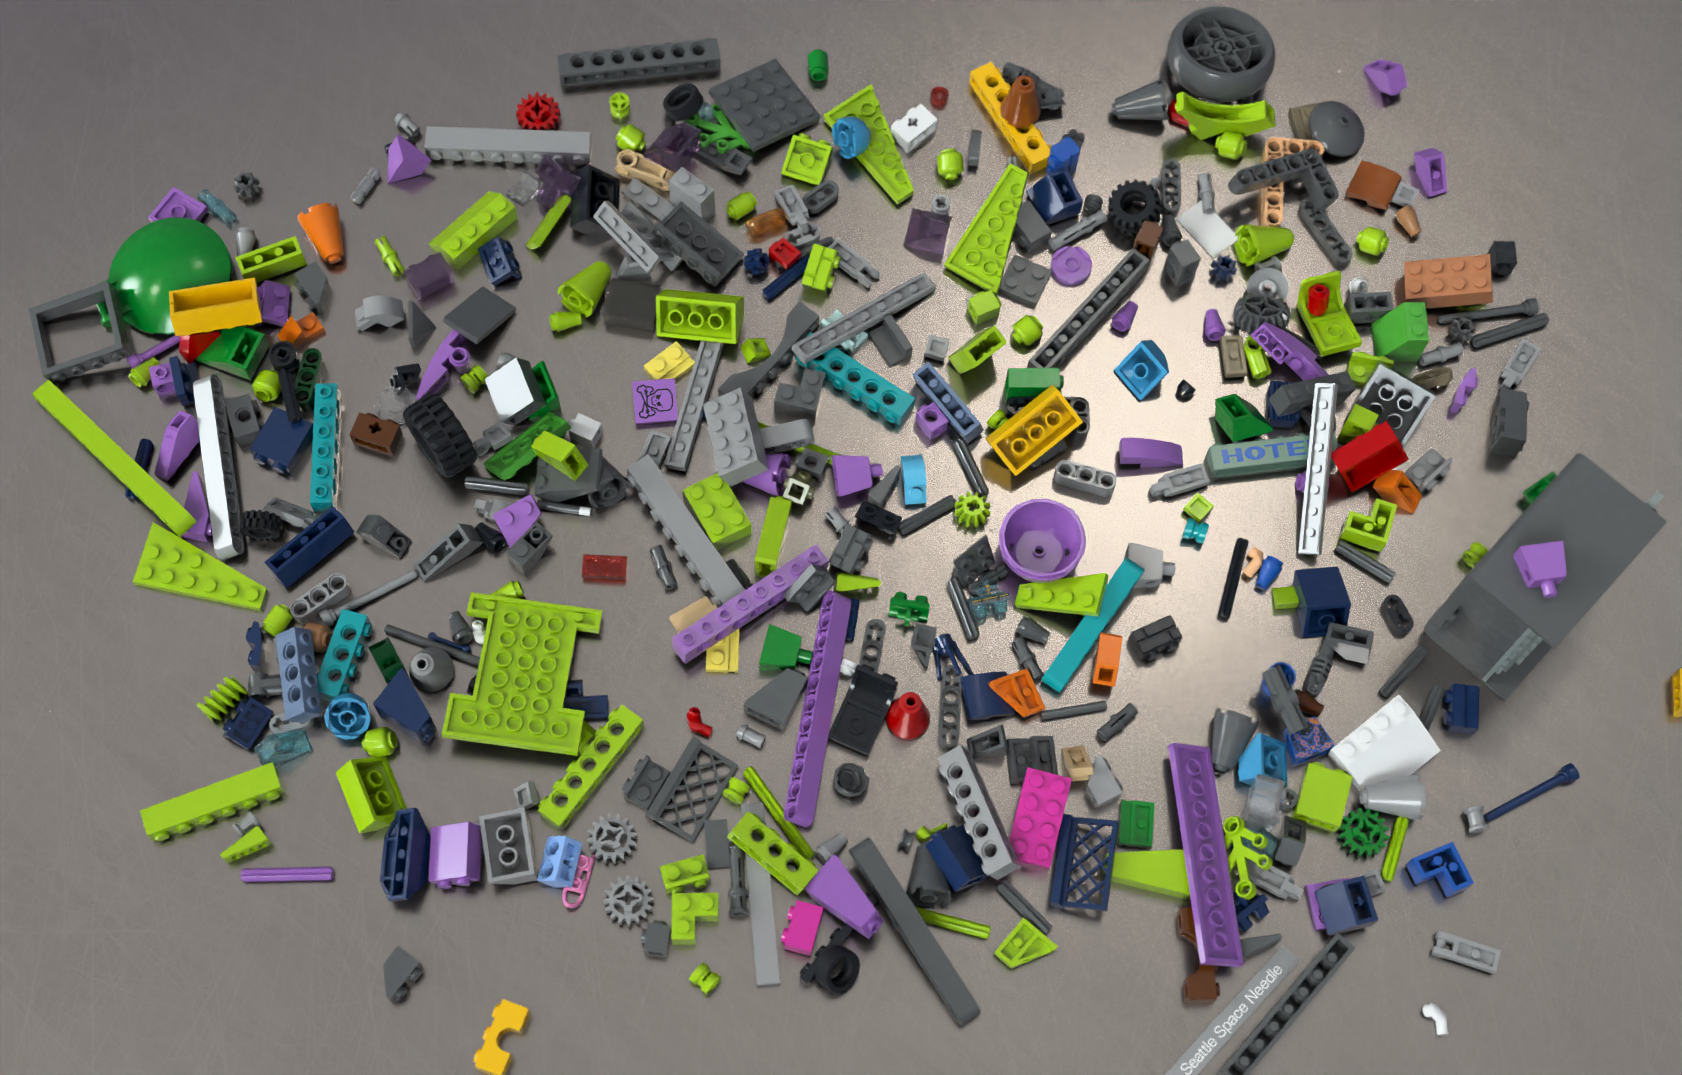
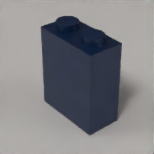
M274 407L249 449L253 459L259 464L265 465L266 463L271 465L279 473L287 472L292 475L313 439V423L302 418L298 424L289 423L286 411Z
M952 825L944 832L942 829L935 832L931 836L932 840L925 845L955 892L979 883L987 877L981 866L983 863L981 856H978L973 848L974 840L966 832L964 825L959 827Z

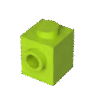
M992 290L987 292L981 291L974 297L969 298L967 309L975 324L978 325L998 317L1002 304L999 297L995 296Z

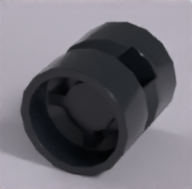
M279 341L273 344L269 349L268 355L274 370L278 372L281 368L290 370L292 378L298 375L301 360L294 345L288 341Z

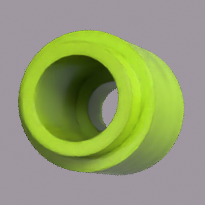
M742 192L726 203V212L730 218L738 220L753 211L754 207L757 206V201L751 192Z
M280 604V606L274 605L264 619V625L261 629L276 638V635L284 632L293 619L290 609L283 604Z

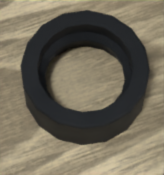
M685 83L668 93L664 99L663 106L671 119L683 121L695 115L702 107L704 100L694 84Z
M834 945L829 947L821 954L816 963V980L830 991L837 993L846 990L854 983L859 974V958L845 946ZM844 958V965L836 977L831 979V972L839 960Z

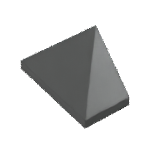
M409 300L408 339L411 348H416L437 327L413 300Z

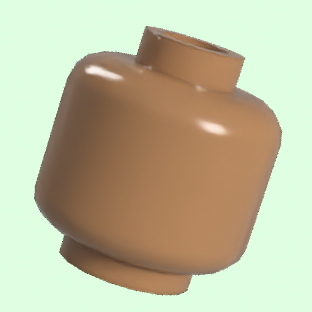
M312 622L306 624L303 628L311 630L314 652L323 653L327 651L333 635L329 626Z

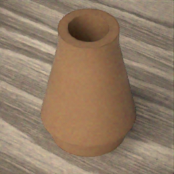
M1410 205L1396 212L1397 221L1411 237L1422 232L1415 209H1412Z

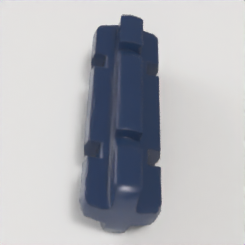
M850 598L851 610L845 640L852 641L855 636L854 629H856L860 600L857 598Z

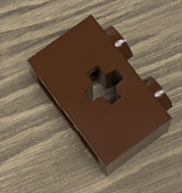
M359 412L349 435L354 444L393 456L403 433L400 425L393 420L387 419L385 421L372 413L363 414Z

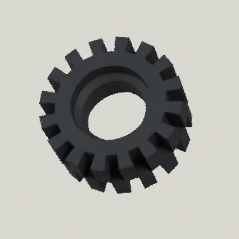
M247 510L245 513H242L240 533L244 536H249L251 539L256 538V540L278 539L280 537L282 518L275 513L270 514L269 511Z

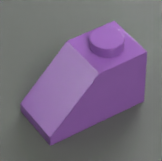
M1378 59L1364 66V71L1380 92L1396 95L1402 89L1408 87L1403 64Z
M1433 147L1415 152L1416 173L1427 196L1430 197L1448 192L1444 153Z

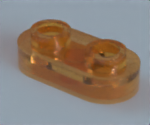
M776 208L751 218L747 221L746 227L750 234L760 235L765 230L782 226L787 217L782 208Z

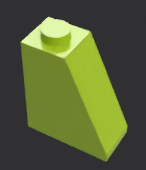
M545 430L534 440L531 446L539 458L574 481L578 479L589 465L574 444Z

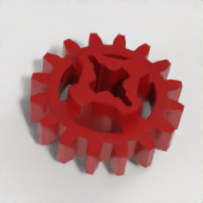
M536 92L535 97L528 94L527 100L522 98V104H517L518 111H516L518 125H522L523 130L548 131V128L555 129V123L560 122L559 116L561 114L558 102H554V97L547 99L546 93L539 96V93Z

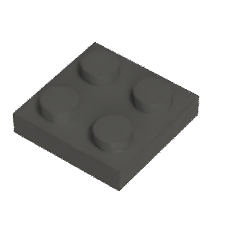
M1014 254L1001 280L998 292L1035 307L1052 270Z

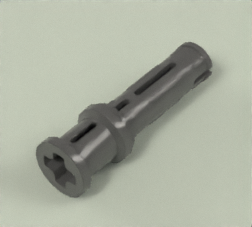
M737 845L729 847L731 889L728 891V896L730 897L731 910L728 913L732 917H743L749 915L746 899L749 891L745 888L744 851Z

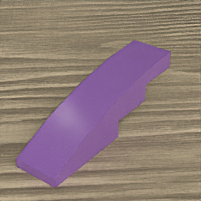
M453 329L432 357L421 380L416 396L417 400L428 393H437L450 379L448 369L452 364L449 361V354L466 339L465 336Z

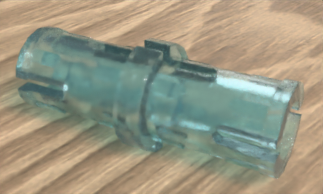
M207 189L203 190L205 195L202 192L199 193L198 200L204 203L212 214H217L226 224H231V221L233 222L236 219V214L225 206L224 201L217 199Z

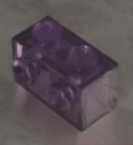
M441 252L430 255L424 261L413 264L403 271L406 282L418 300L455 281L453 272Z

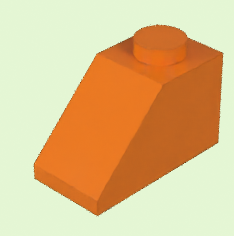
M1390 470L1378 477L1373 485V488L1383 500L1397 504V507L1410 513L1415 512L1422 498L1421 493L1405 473L1400 470Z

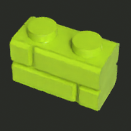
M813 244L801 284L823 292H827L828 288L831 289L835 277L832 276L834 268L838 269L841 257L838 256L839 252L828 247Z

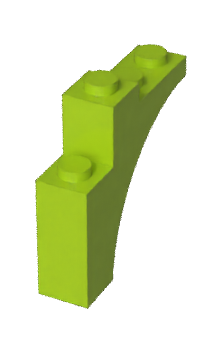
M1185 92L1176 94L1177 103L1175 104V109L1177 113L1189 122L1191 133L1200 140L1224 133L1225 131L1240 133L1246 137L1275 127V109L1265 100L1243 105H1219L1200 101L1187 95Z

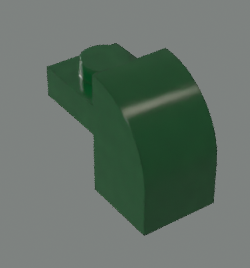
M389 637L368 647L386 682L392 680L400 668L406 672Z

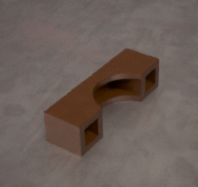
M1192 907L1180 908L1177 912L1179 935L1189 939L1198 950ZM1199 963L1197 971L1183 981L1185 1004H1210L1217 1000V997L1220 996L1219 983L1215 982V973L1218 972L1217 965Z

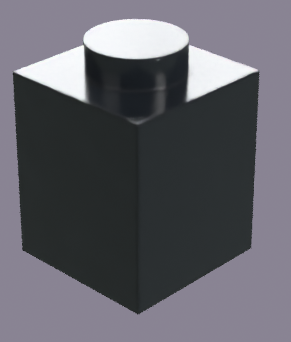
M1494 241L1489 249L1492 273L1502 275L1512 273L1517 265L1515 241Z

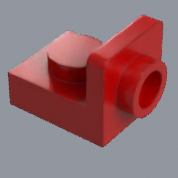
M784 237L778 242L775 241L769 247V260L771 262L776 260L785 269H788L801 257V252Z

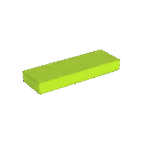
M563 195L556 199L526 243L530 250L542 245L570 204L571 198L569 196Z

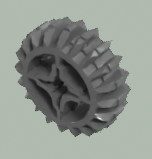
M1259 292L1258 294L1250 293V295H1244L1243 298L1238 299L1233 310L1236 326L1241 327L1242 331H1248V334L1253 333L1264 322L1285 331L1290 322V307L1287 306V303L1283 302L1282 298H1276L1275 295L1270 296L1267 293L1261 294Z

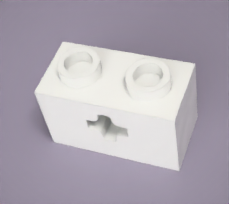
M920 104L918 107L910 109L904 118L898 119L892 124L891 134L894 141L908 153L937 130L938 119Z

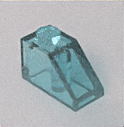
M305 731L270 734L254 748L261 766L271 762L275 766H281L313 751Z

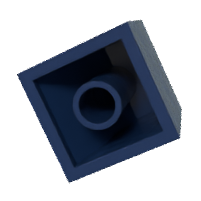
M1338 566L1295 570L1293 586L1299 598L1297 613L1302 638L1326 636L1330 622L1347 626L1351 602Z
M400 668L373 705L382 719L423 746L426 741L430 742L436 733V727L406 672Z

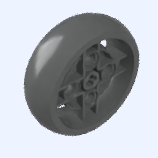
M1207 7L1190 13L1177 24L1168 41L1167 58L1172 74L1180 85L1190 93L1211 101L1233 102L1255 94L1266 84L1275 65V47L1267 29L1253 16L1229 7ZM1196 39V40L1194 41L1192 47H1189V48H1185V47H1184V45H1185L1186 43H1188V42L1191 41V40ZM1257 60L1258 64L1255 67L1246 70L1250 61Z

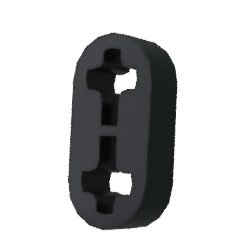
M1388 595L1381 604L1382 612L1396 634L1406 635L1413 628V619L1400 597ZM1389 603H1391V604H1396L1397 606L1395 607V610H1394L1393 607H1390V608H1389V607H1388V604H1389ZM1400 621L1402 623L1406 622L1407 626L1405 628L1403 626L1399 627L1398 624Z

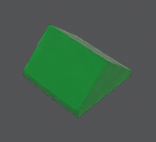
M540 361L532 370L546 405L530 415V420L542 417L549 411L553 413L561 410L558 394L544 361Z

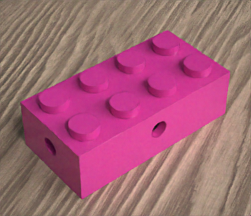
M1027 768L1009 836V841L1019 862L1047 870L1050 868L1072 781L1071 778Z

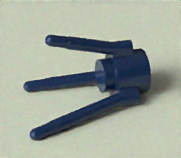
M943 634L934 639L936 646L932 649L935 654L938 680L942 679L940 654L942 656H949L958 675L961 674L953 654L954 651L969 675L974 674L960 652L956 641L952 640L950 634Z

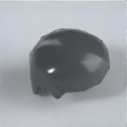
M843 763L835 770L833 778L837 791L846 797L860 795L867 789L870 781L869 777L864 773V768L854 763Z

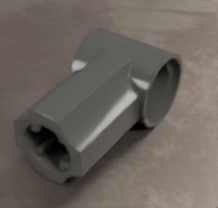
M252 673L248 675L249 698L265 700L269 696L283 694L280 674Z

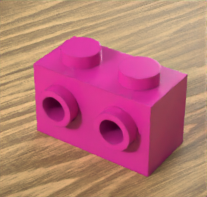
M796 900L795 906H790L787 919L791 920L789 929L784 928L781 941L785 942L784 949L811 956L823 914V907Z

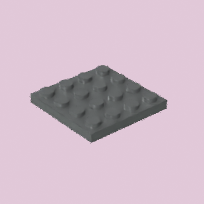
M776 58L709 88L710 96L753 152L820 121V114Z

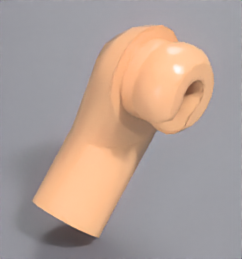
M1253 547L1248 553L1252 561L1244 569L1243 573L1250 578L1254 576L1262 565L1264 555L1262 550L1259 551L1256 547Z

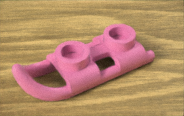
M592 854L591 858L585 855L579 856L573 885L563 889L562 900L566 907L575 908L583 901L595 861L594 854ZM583 871H587L585 880L581 879ZM568 890L581 893L575 903L567 902Z

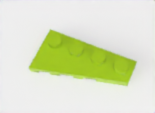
M1107 573L1064 578L1050 583L1020 584L1014 605L1017 608L1099 617L1109 576Z

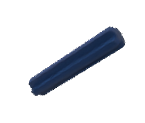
M805 255L762 291L764 297L768 300L772 299L803 274L809 256Z
M149 439L140 440L134 460L143 470H146L153 446L152 441ZM128 487L126 488V498L136 500L138 497Z

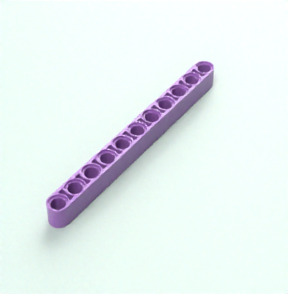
M832 590L828 591L822 600L784 809V819L802 827H808L812 823L815 814L851 610V599Z

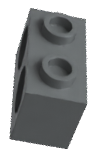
M1188 239L1182 242L1177 241L1170 246L1164 268L1175 285L1179 286L1195 277L1201 258Z

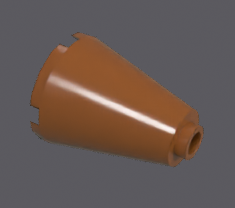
M1022 75L1015 80L1000 105V113L1010 126L1026 128L1038 120L1041 107L1034 80L1030 76Z

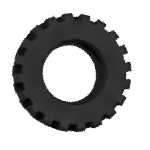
M428 393L404 409L403 418L410 433L429 462L444 478H452L475 463L477 453L471 439L453 411L436 393Z

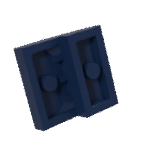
M1006 671L979 673L960 678L969 720H988L993 716H1012L1015 714V709L989 687L991 681L1007 676Z

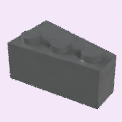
M1502 388L1496 396L1489 453L1515 458L1518 452L1523 450L1524 444L1527 441V412L1529 409L1527 393Z

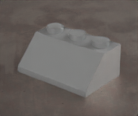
M525 807L479 816L488 883L520 884L536 881L538 873L529 814Z

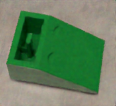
M242 326L217 330L221 335L195 360L251 381L269 347L265 334Z

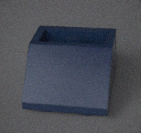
M1067 168L1047 174L1026 192L1032 205L1047 225L1080 214L1083 200Z
M1365 876L1344 880L1314 892L1328 936L1369 927L1378 921Z

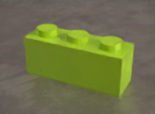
M296 236L235 257L243 278L255 277L256 283L307 265Z

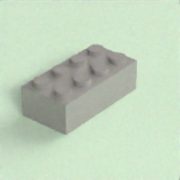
M740 387L704 403L703 407L719 477L730 486H733L768 471L769 467L752 398Z

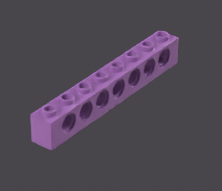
M815 544L675 635L672 639V648L684 664H686L785 599L783 596L810 564L824 566L827 569L829 560Z

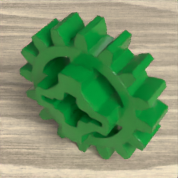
M1358 808L1356 814L1351 810L1348 813V817L1345 816L1342 819L1344 824H1341L1339 830L1343 831L1339 835V839H1345L1342 846H1349L1350 854L1354 850L1357 851V857H1361L1365 853L1366 857L1369 858L1372 852L1377 855L1380 852L1379 848L1383 849L1386 846L1383 841L1389 839V836L1384 834L1389 830V827L1382 825L1385 818L1379 820L1377 818L1379 813L1376 812L1372 815L1370 814V809H1366L1363 812L1361 808ZM1356 821L1355 828L1350 829L1351 823ZM1378 836L1376 843L1372 845V838Z

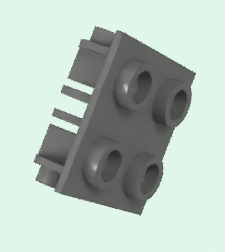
M984 535L953 561L955 568H953L951 575L953 578H959L962 588L973 582L995 563L987 535Z

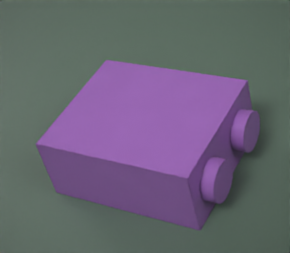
M462 822L431 827L428 882L438 884V888L447 889L451 888L453 884L468 886L470 882L480 881L482 845L480 825Z

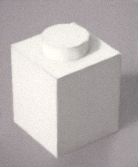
M580 413L569 423L571 429L568 430L570 439L591 449L595 447L603 433L600 422Z

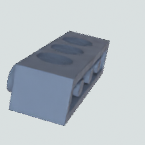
M929 361L912 374L917 385L938 406L949 423L967 444L984 431L979 420Z
M293 627L276 635L285 719L287 721L304 723L320 716L321 707L311 630Z

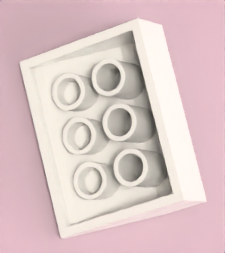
M1397 695L1333 747L1328 757L1339 769L1346 771L1347 775L1353 776L1351 783L1360 792L1366 785L1412 775L1441 750L1415 712L1400 695Z

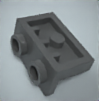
M810 564L783 596L788 602L799 603L805 611L809 612L836 583V580L824 566Z
M646 755L643 760L639 759L634 767L635 774L632 779L628 778L622 790L624 791V799L648 811L670 775V771L651 761L650 757Z

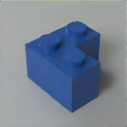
M1453 842L1412 858L1406 864L1416 885L1436 877L1447 898L1468 889L1474 884Z

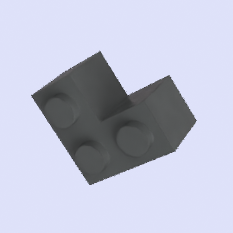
M805 368L800 387L779 382L774 400V412L816 421L825 386V372Z

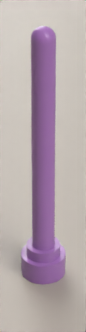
M174 335L140 355L139 353L135 355L133 353L132 356L126 357L133 369L179 343L180 336Z

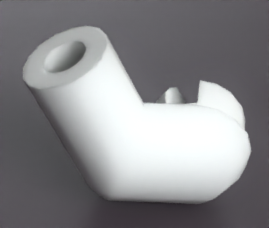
M475 620L471 626L473 630L472 635L477 643L483 644L486 630L482 621Z
M1435 1003L1424 1005L1423 1014L1435 1020L1437 1035H1448L1446 1013Z

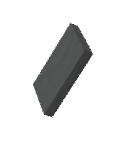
M482 286L444 317L443 323L475 344H478L515 313L516 307Z

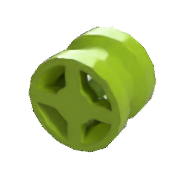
M620 92L613 94L609 100L611 114L616 118H625L631 110L629 97Z
M1473 542L1470 545V550L1462 554V559L1468 566L1473 568L1489 550L1481 543Z
M731 777L728 788L724 789L722 794L730 801L742 804L744 801L743 796L749 792L750 786L737 778Z

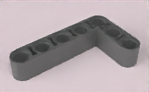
M1307 149L1241 169L1228 183L1231 193L1242 195L1300 177L1314 205L1320 210L1329 208L1339 196L1338 189L1320 154L1314 149Z

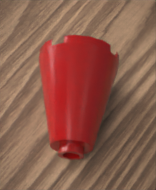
M906 692L895 699L886 715V724L896 737L904 740L917 738L927 730L930 723L928 707L921 697L914 692Z

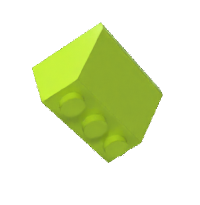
M386 756L351 759L335 772L359 833L378 831L390 826L396 818L397 810L407 809Z

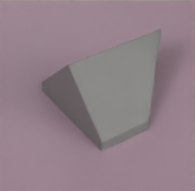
M626 251L625 257L610 285L651 278V273H647Z

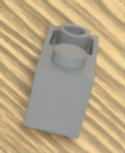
M1101 754L1097 755L1093 762V775L1089 776L1085 789L1095 810L1120 799L1123 790L1118 778L1114 779L1110 772L1112 768L1106 758L1103 759Z

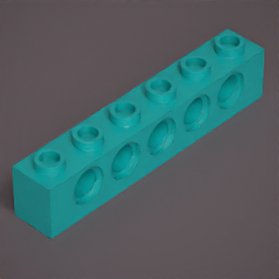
M835 347L820 355L824 359H813L806 364H803L796 356L797 362L802 367L825 372V378L832 382L835 388L845 390L854 400H860L867 404L870 410L873 412L878 411L891 423L901 425L914 408L915 397ZM839 367L841 370L834 371L832 368ZM856 378L859 381L851 382L849 379ZM873 389V390H875L876 392H875V393H868L867 390ZM886 400H891V401H893L894 403L891 404V405H888V404L884 403V401H886Z
M337 383L315 384L310 505L314 513H325L332 506L337 508L341 392Z

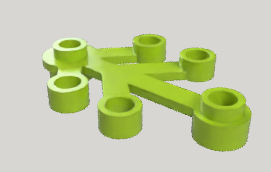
M1238 816L1227 818L1223 824L1226 851L1232 841L1234 846L1229 857L1227 854L1230 879L1232 880L1231 871L1237 862L1240 881L1236 885V893L1243 899L1248 900L1256 895L1257 890L1255 884L1250 881L1246 858L1254 861L1263 870L1271 868L1272 859L1264 854L1260 855L1243 845L1242 837L1252 841V844L1258 849H1264L1268 845V839L1262 834H1255L1246 829L1244 820ZM1266 859V864L1262 865V862Z

